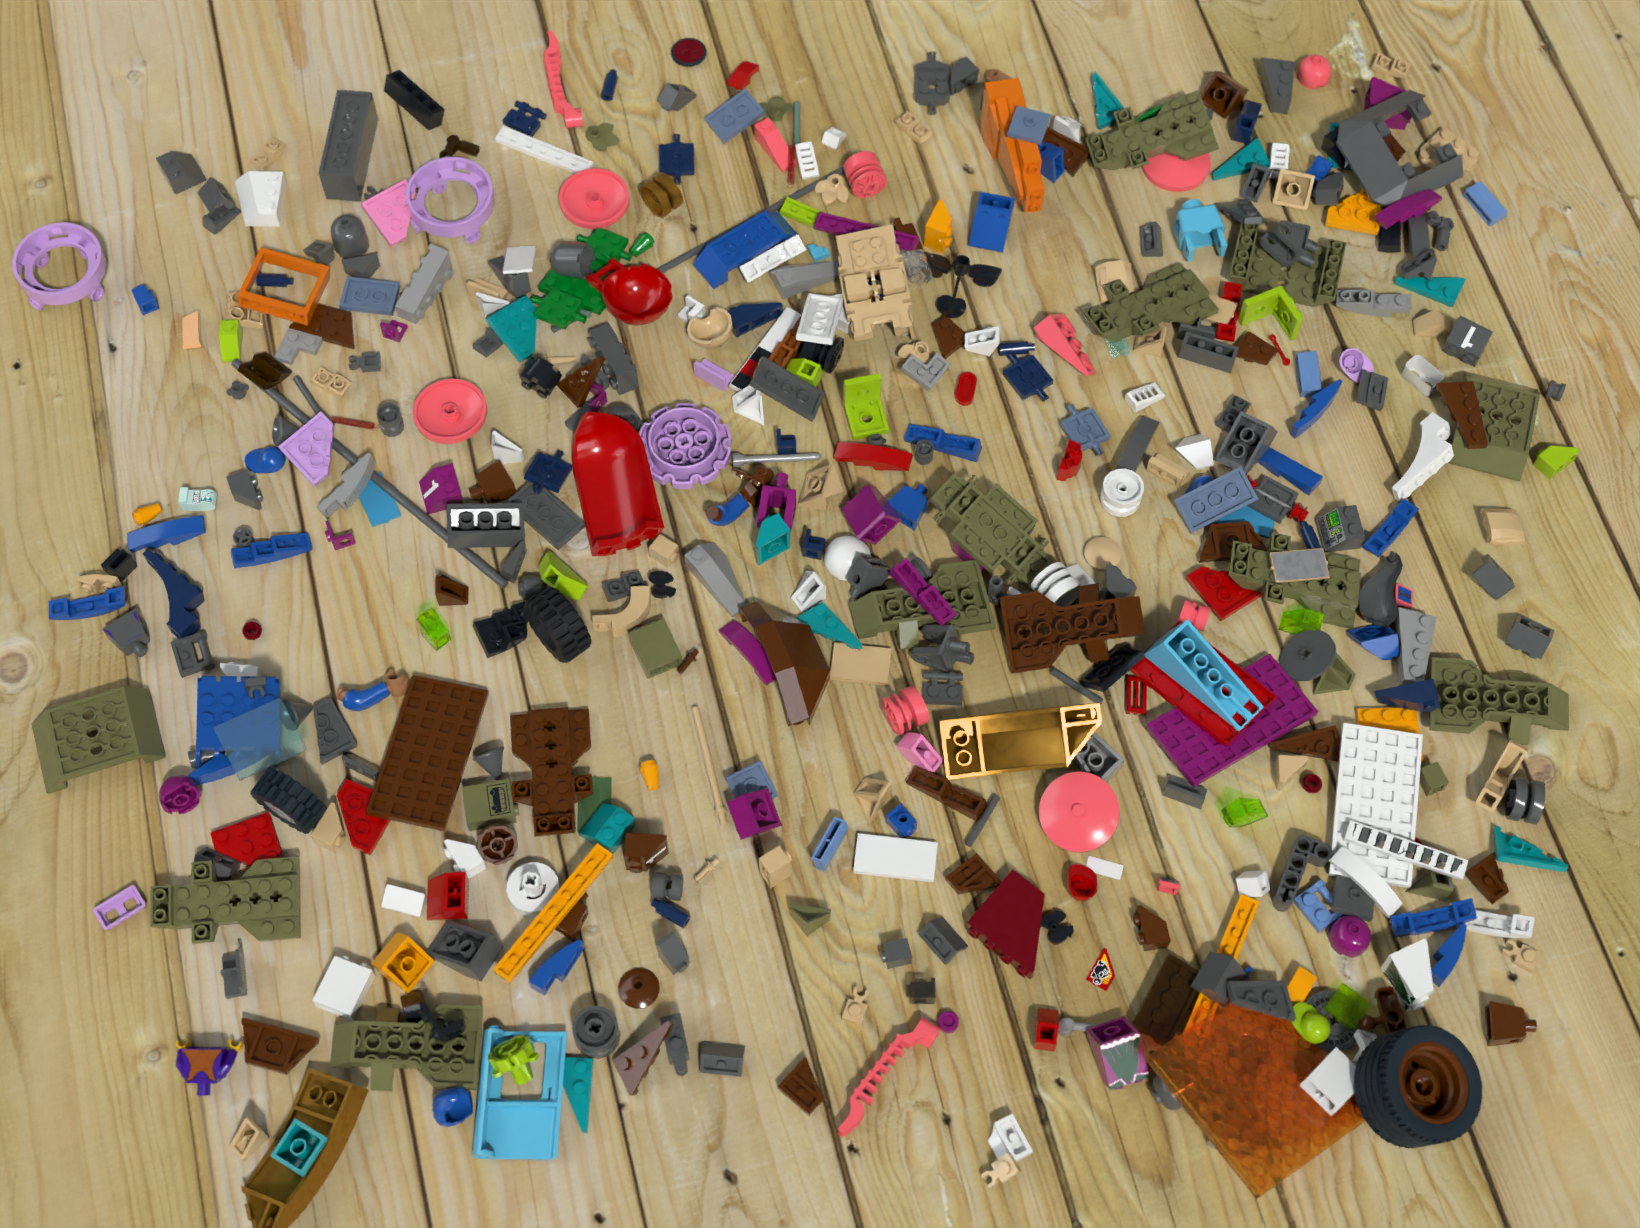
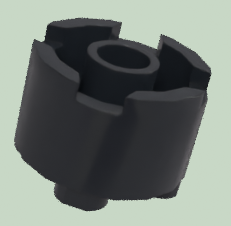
M532 356L519 377L522 380L521 385L526 390L532 389L537 392L538 396L546 399L552 393L562 375L560 371L556 373L552 369L553 364L540 357L534 359Z

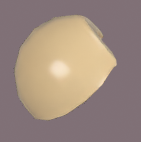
M716 307L710 310L709 316L704 319L695 317L688 323V336L696 345L703 348L714 349L720 347L729 339L733 329L731 315L727 310Z

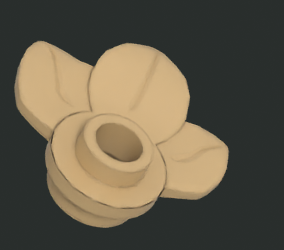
M832 174L827 180L819 181L815 186L814 192L822 194L825 206L833 203L836 199L843 204L847 202L848 190L844 186L843 178L840 175ZM837 180L838 183L833 184L832 181Z
M923 341L916 342L913 345L906 344L898 351V356L906 359L905 362L912 354L926 365L931 360L928 355L929 347Z

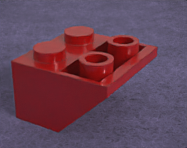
M466 872L443 873L428 880L427 921L468 919L469 879Z

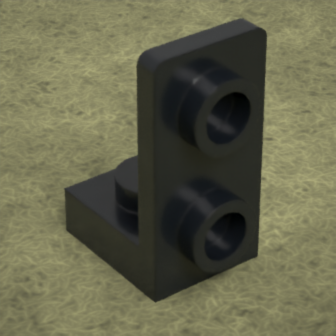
M422 1003L420 1005L421 1012L419 1015L425 1024L429 1023L432 1027L430 1032L436 1041L440 1039L444 1045L465 1031L464 1024L460 1018L456 1021L450 1020L441 1029L425 1004Z

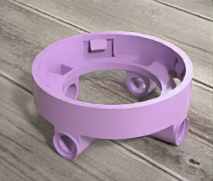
M444 157L424 164L412 175L406 188V200L411 215L410 222L417 234L425 231L439 237L463 236L469 244L479 240L481 236L479 227L488 220L495 203V192L488 173L479 164L461 157ZM460 169L470 171V175L467 173L457 172L454 170ZM457 180L472 186L478 199V204L475 210L466 218L445 222L433 218L426 211L424 206L426 195L430 190L434 194L444 192L447 187L446 181ZM420 188L416 200H412L411 197L415 189Z
M73 223L48 224L32 231L17 246L12 260L13 272L22 290L28 296V302L35 309L41 311L46 304H69L85 296L94 302L102 298L104 289L101 287L100 282L105 273L106 259L97 238L88 229ZM68 235V237L50 239L54 236ZM62 246L75 247L78 253L89 261L84 277L76 284L67 288L50 289L39 284L34 277L35 266L38 268L45 267L49 261L47 251ZM25 267L26 279L22 280L19 274H22L21 268Z

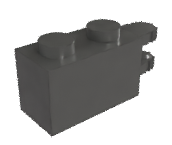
M677 1013L660 1017L661 1025L668 1020H672L674 1023L668 1038H664L669 1064H674L675 1072L678 1076H684L688 1072L686 1061L690 1060L681 1014Z

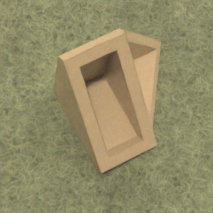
M864 778L854 793L869 825L891 795V783L889 781Z

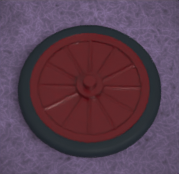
M694 38L681 39L671 49L673 60L684 67H693L700 64L707 54L705 45Z

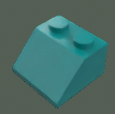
M779 513L766 517L761 523L756 542V561L758 566L791 548L790 528Z
M603 803L579 835L593 845L598 843L614 854L625 840L626 833H630L634 829L635 818L618 806Z
M295 1118L270 1156L304 1177L328 1141V1138Z

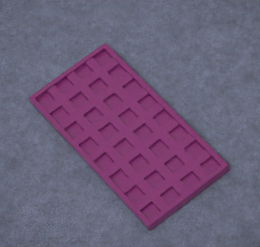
M1271 654L1243 670L1278 697L1229 745L1224 746L1218 743L1176 707L1147 723L1146 729L1193 788L1317 716L1319 711Z

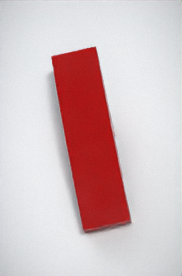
M838 442L834 455L836 462H853L855 466H873L874 470L909 471L913 458L912 453L893 448Z

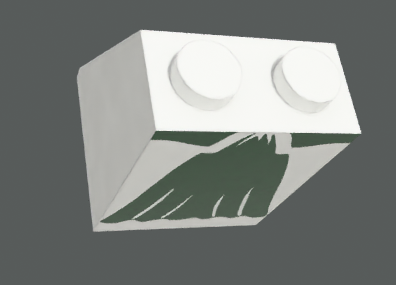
M1422 939L1390 954L1380 968L1390 986L1395 989L1405 1011L1410 1009L1416 1011L1425 1006L1424 1003L1430 999L1429 996L1434 991L1428 944L1426 939Z

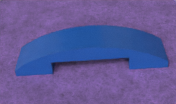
M1403 498L1375 534L1371 535L1363 547L1375 556L1380 557L1406 528L1419 508Z
M125 587L105 590L103 595L72 601L68 598L49 601V619L77 620L96 617L118 610L126 605Z
M1472 898L1452 902L1450 906L1414 914L1407 912L1390 916L1395 937L1440 931L1478 919Z

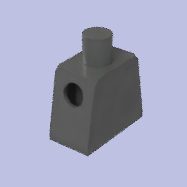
M860 555L848 578V582L854 587L850 595L858 600L864 593L877 591L888 578L891 568L881 559Z

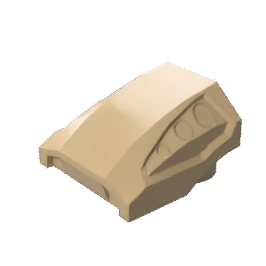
M1124 260L1109 261L1095 268L1097 290L1101 304L1109 302L1105 285L1119 279L1128 288L1129 295L1136 293L1132 279L1131 263Z
M238 292L227 293L223 320L238 319L241 327L263 328V313L238 306Z
M1482 508L1480 510V515L1483 518L1482 525L1486 528V533H1488L1487 541L1489 544L1509 546L1525 543L1524 531L1515 509Z

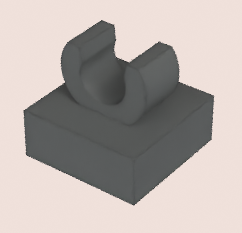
M265 676L245 679L244 688L245 691H249L248 696L250 699H253L254 691H259L260 697H264V689L266 688Z

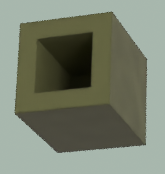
M1428 762L1420 766L1419 784L1426 796L1446 788L1449 781L1438 762L1432 764Z

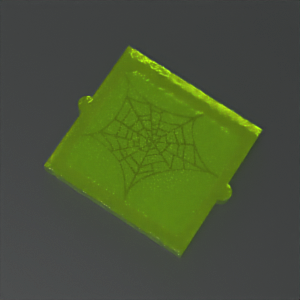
M1342 982L1324 1010L1335 1017L1337 1022L1340 1021L1353 1030L1371 1003L1361 997L1358 991H1353Z

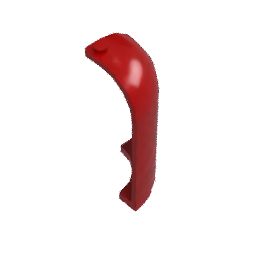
M589 411L584 413L574 433L572 466L592 556L614 555L617 550L627 548L628 551L641 546L642 541L646 539L652 540L664 529L644 443L634 427L622 418L602 412Z

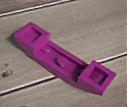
M732 620L719 630L724 639L730 645L733 644L754 668V673L766 686L776 679L764 648L742 625Z

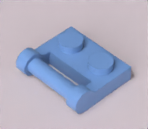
M1322 879L1295 897L1293 901L1318 933L1344 916V914L1338 912L1331 914L1315 895L1319 891L1329 905H1332V894L1325 887L1326 883Z

